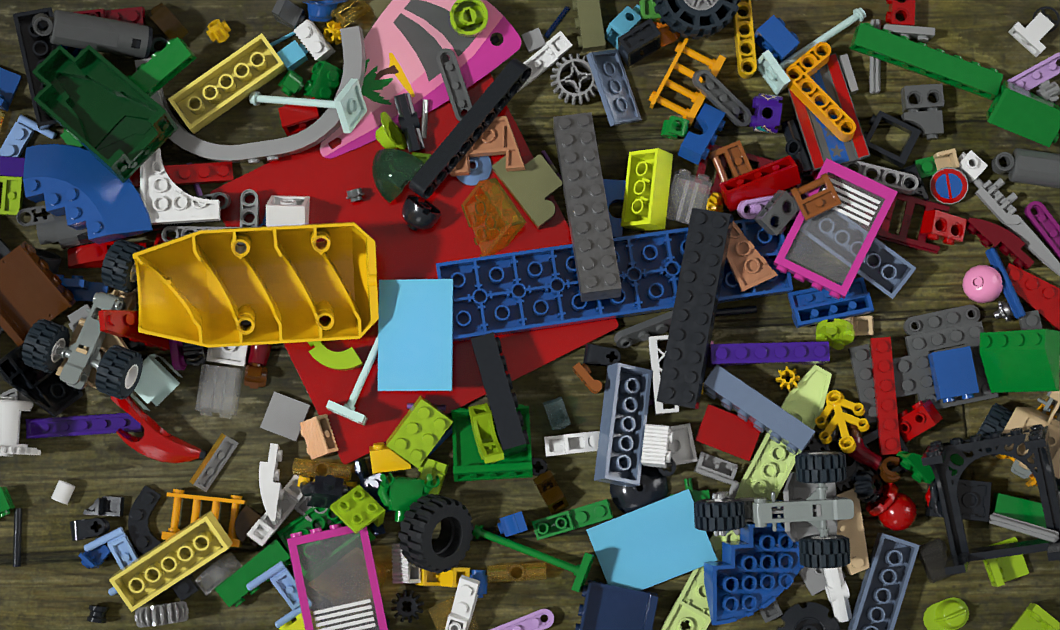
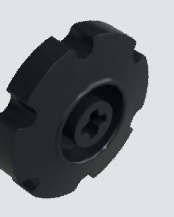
M806 602L803 608L796 603L786 609L780 617L784 622L783 626L777 627L776 630H840V627L835 617H828V608L815 602Z

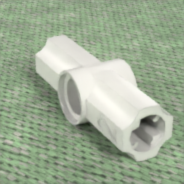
M823 568L827 583L825 590L832 606L833 615L838 622L849 621L852 619L848 600L850 593L847 583L843 578L842 568Z

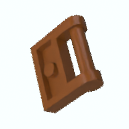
M740 140L708 154L709 159L713 161L721 182L730 180L719 158L722 154H724L734 178L752 171Z
M827 173L820 175V178L804 186L795 187L790 190L805 221L842 204ZM822 185L826 186L827 189L802 200L801 195Z
M578 362L572 371L591 393H599L602 389V383L590 376L591 370L585 363L581 365Z

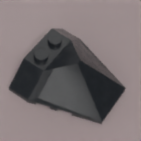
M23 344L19 347L17 346L0 359V376L3 380L53 417L59 415L83 396L81 389L73 388L61 381L60 376L56 375L57 370L47 373L25 365L22 359Z

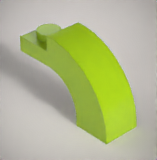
M322 341L308 342L310 347L315 346V348L308 352L325 367L346 371L364 365L353 347L342 352H334L327 349Z
M484 403L468 407L472 430L481 460H484L485 464L504 460V453L496 436L492 412L488 404Z

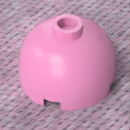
M977 265L965 273L962 287L969 299L977 303L992 302L1000 296L1003 289L1002 277L993 267Z

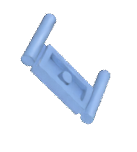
M21 114L0 148V156L20 158L34 134V130L51 139H55L57 134L48 128L39 130L37 122Z
M122 527L84 545V550L89 552L107 543L120 569H123L139 558ZM114 587L108 590L111 596L118 593Z
M282 561L246 585L247 589L251 591L270 579L290 606L292 611L275 622L277 628L293 620L301 613L295 578ZM307 596L308 604H309V608H310V607H312V601H311V600L308 598V596Z

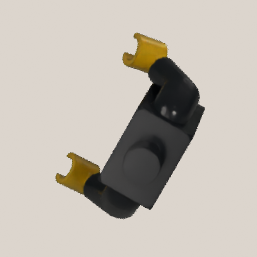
M317 475L310 482V477L299 476L297 486L300 487L302 495L308 497L307 506L330 508L331 504L355 488L358 482L346 481L345 485L343 478L334 477L333 475Z

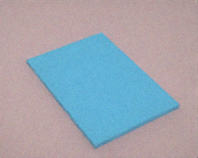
M453 279L379 280L378 391H452Z
M689 489L586 530L606 581L611 585L644 590L704 566V562L718 561L707 532L695 528L694 500Z

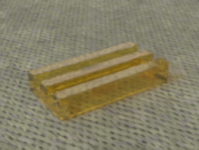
M349 0L333 10L330 15L336 17L335 21L337 23L340 22L341 27L345 28L367 14L371 8L364 0ZM355 3H360L357 6L351 8L349 11L345 12L344 14H339L347 8H349L350 6L354 5Z

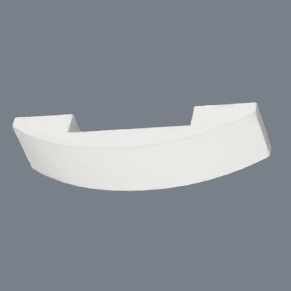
M561 31L524 62L532 71L530 77L518 91L544 73L573 46Z
M296 474L283 488L285 489L284 501H280L279 507L282 508L281 520L277 521V525L272 524L267 512H265L261 519H258L247 533V536L259 545L263 546L271 538L303 497L300 487L297 486L299 477Z

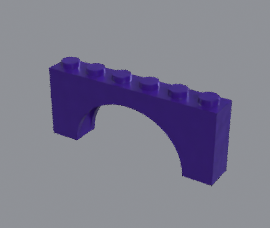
M829 342L711 344L707 367L764 363L823 365L830 361Z

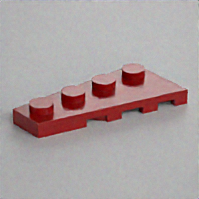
M1008 263L1005 269L1018 297L1024 300L1031 309L1038 310L1046 322H1049L1057 331H1060V288Z
M98 311L100 331L118 337H126L134 342L139 341L150 347L155 346L163 351L170 350L167 338L138 332L139 311Z

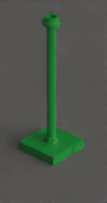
M483 525L475 526L473 536L476 539L483 537L573 572L576 578L571 590L582 592L595 555L585 552L581 564L574 565L483 529Z

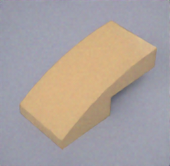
M873 316L843 318V320L853 325L855 336L874 335Z

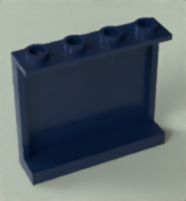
M588 580V584L583 586L582 596L585 597L584 605L580 604L578 616H581L580 624L576 623L575 630H652L658 601L657 593Z

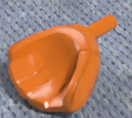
M659 21L654 22L661 33V47H665L679 39L680 33H672L666 23L663 25Z

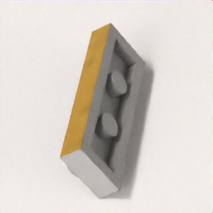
M221 433L189 482L207 492L239 443Z

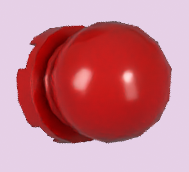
M886 482L883 484V496L877 502L867 503L866 510L872 516L878 515L881 523L893 531L908 529L916 520V504L908 495L898 493L899 488L896 484Z

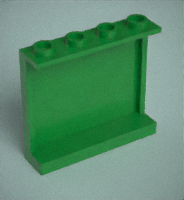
M518 404V408H516V411H521L524 426L521 428L522 430L526 429L529 438V445H526L527 451L504 457V460L486 464L484 460H481L478 452L469 409L457 408L456 410H451L453 420L454 482L533 477L529 406ZM493 420V424H494L496 436H497L498 442H499V444H500V440H499V437H498V433H497V430H496V427H495V423H494V420Z

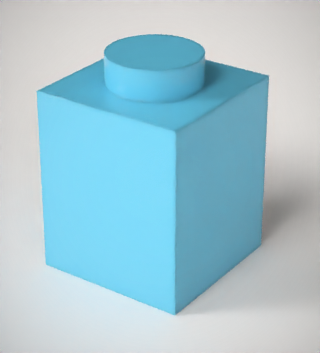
M296 40L277 52L288 70H294L308 60L306 56L308 51L302 43L298 45Z

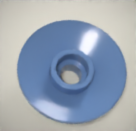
M489 156L470 157V163H475L476 167L474 169L470 168V175L456 176L458 180L469 186L484 183L489 178L492 170Z

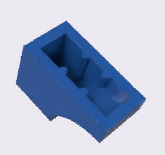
M522 511L499 518L500 523H497L500 534H505V537L528 530Z

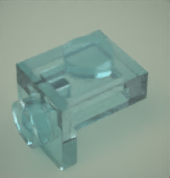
M562 397L543 403L552 430H561L571 424Z

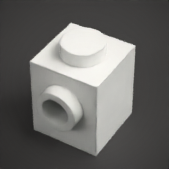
M972 150L967 154L963 152L958 157L960 165L958 169L966 175L970 183L988 166Z

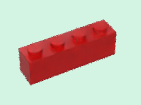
M789 155L719 184L723 202L731 212L737 210L738 204L743 200L774 195L778 190H785L800 184L801 180L798 166Z

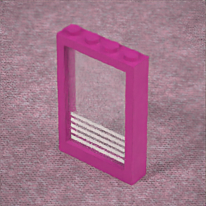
M826 158L816 179L820 178V175L827 173L842 204L805 221L801 211H799L774 261V265L777 266L776 269L785 274L790 272L794 274L796 280L801 282L806 280L812 283L811 286L819 291L825 289L830 292V296L839 300L840 297L845 299L898 192ZM822 185L811 190L806 198L827 189L826 186Z
M341 523L329 525V530L322 531V527L311 529L310 534L302 535V531L290 534L291 538H287L305 630H388L367 526L357 534L348 526L342 527Z

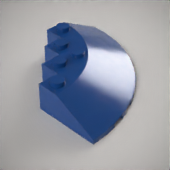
M43 144L26 147L23 173L25 197L35 203L45 201L46 212L55 216L66 214L67 226L76 230L87 228L88 239L97 244L153 231L147 208L144 206L141 195L133 186L131 180L128 178L124 183L121 182L88 150L63 144Z
M783 513L772 514V517H777V515H781V517H783ZM745 522V527L740 529V541L722 542V561L704 562V585L712 625L735 622L743 617L754 615L761 608H766L785 589L791 586L794 582L793 579L801 568H804V566L800 565L799 541L793 542L785 532V522L776 523V532L773 531L772 523H767V527H755V523Z

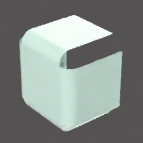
M151 354L142 362V373L134 391L147 404L152 401L158 406L180 383L155 358L160 357L178 376H182L163 357ZM133 393L130 394L143 409L150 411Z

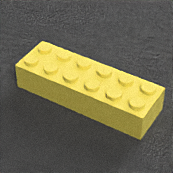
M261 33L168 98V100L189 130L195 134L287 68Z
M209 511L116 572L109 581L130 611L133 612L229 549L233 542L214 514Z

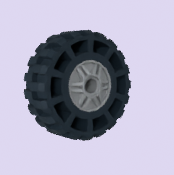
M741 0L652 1L656 3L654 9L656 14H660L661 23L663 25L666 23L672 33L678 32L680 37L683 38L691 36L692 39H700L701 37H711L727 26L739 9L738 3Z

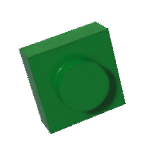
M933 156L914 161L922 179L932 177L937 171Z

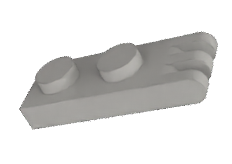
M886 24L882 28L891 31L896 36H906L909 39H917L919 42H928L935 36V28Z

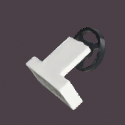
M1051 6L1040 7L1036 10L1032 21L1026 28L1017 22L1008 33L1031 54L1037 57L1046 48L1040 40L1046 33L1052 32L1058 27L1060 15ZM1045 8L1053 10L1058 20H1054L1051 15L1046 14Z

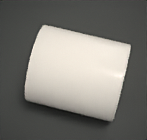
M59 480L51 499L68 505L75 486Z

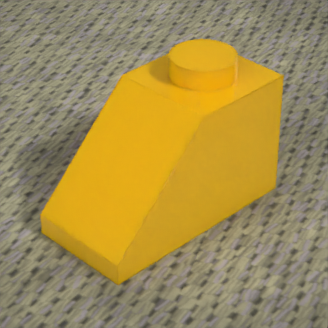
M377 442L373 446H369L372 474L411 469V463L387 447L384 442Z

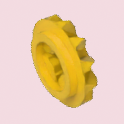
M713 192L707 201L706 210L724 212L723 198L720 193Z

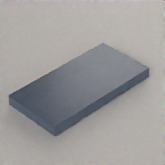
M618 49L587 54L586 57L610 127L641 121L642 119Z

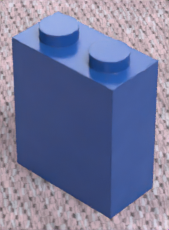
M970 346L928 354L937 400L943 399V403L955 401L954 397L962 396L963 400L974 398V394L979 393Z

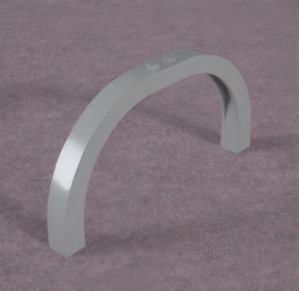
M360 26L340 29L344 65L342 80L335 98L351 78L358 79L362 89L366 55L363 29ZM152 58L135 60L136 71L141 64L147 63ZM163 87L151 96L155 102L168 112L178 127L169 137L172 142L195 155L219 162H248L249 164H257L263 159L277 161L279 160L278 157L297 154L318 145L341 126L337 110L335 108H328L315 123L297 134L274 140L240 145H219L197 138L178 122L166 102Z

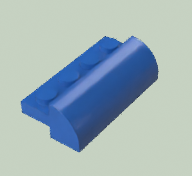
M863 277L854 279L845 299L841 297L839 300L829 295L830 292L825 289L819 291L815 288H809L788 293L792 319L796 328L815 325L827 319V322L834 321V319H843L874 312L870 293L867 292ZM844 281L837 282V284L842 286Z

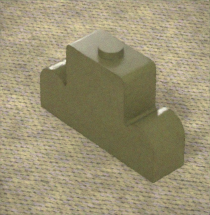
M537 155L524 165L526 170L507 172L506 156H504L492 165V170L535 226L540 229L552 220L555 215V206L547 199L562 188V181L556 175L558 171L552 163L549 165L542 155Z

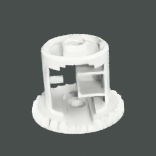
M0 397V456L13 457V454L41 455V450L28 447V444H19L21 411H30L34 405L32 401H19L16 397Z

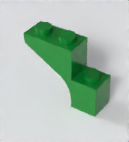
M899 451L896 454L900 458V464L912 473V478L915 481L931 484L935 476L930 465H922L921 458L923 455L906 451ZM952 454L950 456L953 463L957 465L964 464V459L960 455ZM949 466V469L952 470V475L957 474V470Z

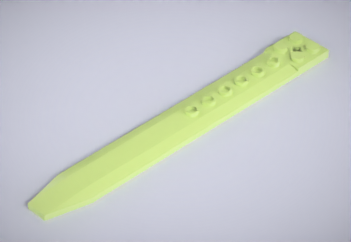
M814 365L797 383L798 388L793 387L787 394L780 408L811 429H814L816 425L815 419L823 412L832 374ZM766 433L739 483L735 499L740 497H766L767 500H771V493L775 492L776 500L795 465L796 455L786 450V445L782 442L780 444L774 442L769 438L770 434ZM733 530L728 532L726 536H714L713 532L710 537V542L718 561H722V542L740 541V535H735ZM704 566L692 571L661 630H682L680 624L686 620L689 621L688 625L691 627L685 630H706L708 628L711 618L704 585Z

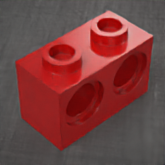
M886 0V4H889V11L886 12L885 17L886 23L906 26L915 25V0H905L904 3H900L897 0ZM896 14L902 15L904 21H898Z
M938 210L924 211L920 233L928 235V239H941L944 244L954 245L955 242H963L967 219Z

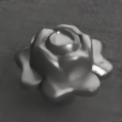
M998 301V311L993 313L995 318L999 319L1002 317L1006 321H1012L1013 313L1008 302Z

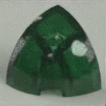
M397 149L377 151L373 160L372 172L376 187L385 200L389 203L393 201L421 169L424 162L407 152Z

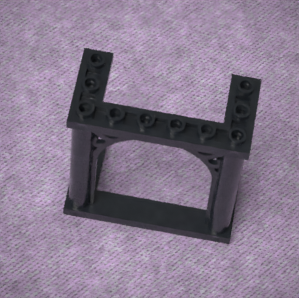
M1042 424L1031 426V429L1027 430L1014 428L1008 433L994 431L989 436L983 437L982 434L970 436V439L965 440L957 437L950 439V442L946 443L933 441L927 446L921 458L922 465H930L934 473L950 546V553L944 567L946 575L966 573L971 561L1047 551L1049 561L1060 560V497L1048 443V426L1043 427ZM1021 443H1024L1025 449L1028 450L1025 455H1018L1017 447ZM1014 444L1012 450L1007 451L1005 449V445L1009 447ZM989 447H990V448L992 449V451H991V452H987V451H986V448H989ZM964 451L966 453H970L972 451L974 455L971 457H967ZM1032 453H1034V457H1032L1034 463H1030L1027 460ZM952 454L960 455L964 459V464L957 465L953 463L950 456ZM993 454L1007 455L1026 465L1033 473L1038 484L1047 529L1057 531L1059 533V540L1053 543L1043 539H1035L969 549L957 494L959 478L965 468L974 460ZM949 466L957 470V474L952 475V470L949 469Z

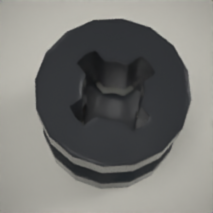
M89 605L90 614L87 616L86 621L106 623L107 619L105 616L109 607Z

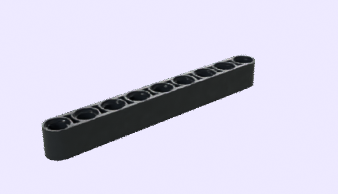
M516 58L506 65L409 183V189L423 199H428L530 77L532 70L529 66Z

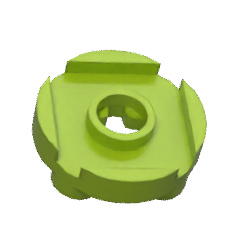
M828 319L823 320L816 326V342H829V346L836 350L843 349L845 345L852 343L855 338L853 325L843 319H834V322H827Z

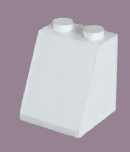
M271 195L266 204V226L309 224L310 196Z

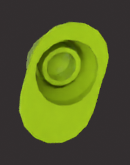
M383 111L380 116L382 126L375 133L376 140L387 150L396 148L404 150L407 147L404 133L402 134V130Z
M955 597L947 598L926 609L923 616L924 625L927 630H956L964 626L968 621L969 610L961 599Z

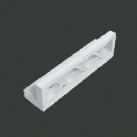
M669 335L651 336L648 339L655 416L679 412V406L674 405L675 408L663 409V403L657 402L661 379L660 372H662L659 362L665 357V353L658 349L657 341L668 340Z

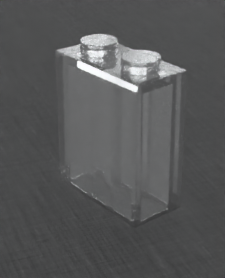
M685 169L675 170L668 197L666 218L689 224L692 208L705 210L713 183L709 179L710 177L704 174H698V176L691 175V171Z
M202 364L195 410L201 411L200 415L212 417V413L220 414V418L231 419V415L237 416L243 370Z

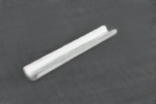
M423 99L421 136L427 138L428 100Z

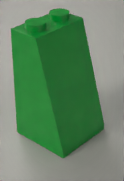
M1004 80L998 95L994 98L986 113L987 122L1047 147H1050L1052 143L1055 144L1060 135L1058 133L1060 130V106Z

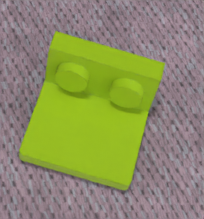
M360 485L330 505V509L355 534L372 522L377 527L384 523L386 510Z
M1012 537L988 546L1018 542L1016 537ZM1023 554L983 560L991 585L994 587L1005 585L1004 582L1029 574Z
M1030 603L1010 630H1060V622L1039 605Z

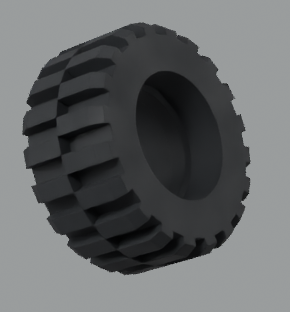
M438 494L422 496L417 499V502H413L409 506V511L407 510L403 515L405 518L400 523L401 531H399L398 535L401 539L399 546L402 549L401 552L404 558L410 564L434 573L447 572L451 570V567H456L459 561L465 558L466 551L470 549L469 544L470 540L473 539L472 530H474L473 523H471L472 518L466 506L462 505L458 500ZM441 522L440 534L432 545L433 531L436 525Z

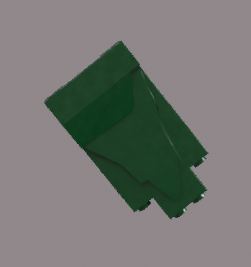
M59 45L32 71L38 80L46 86L33 98L35 102L123 183L178 129L165 109L90 45L82 49L76 57H73Z

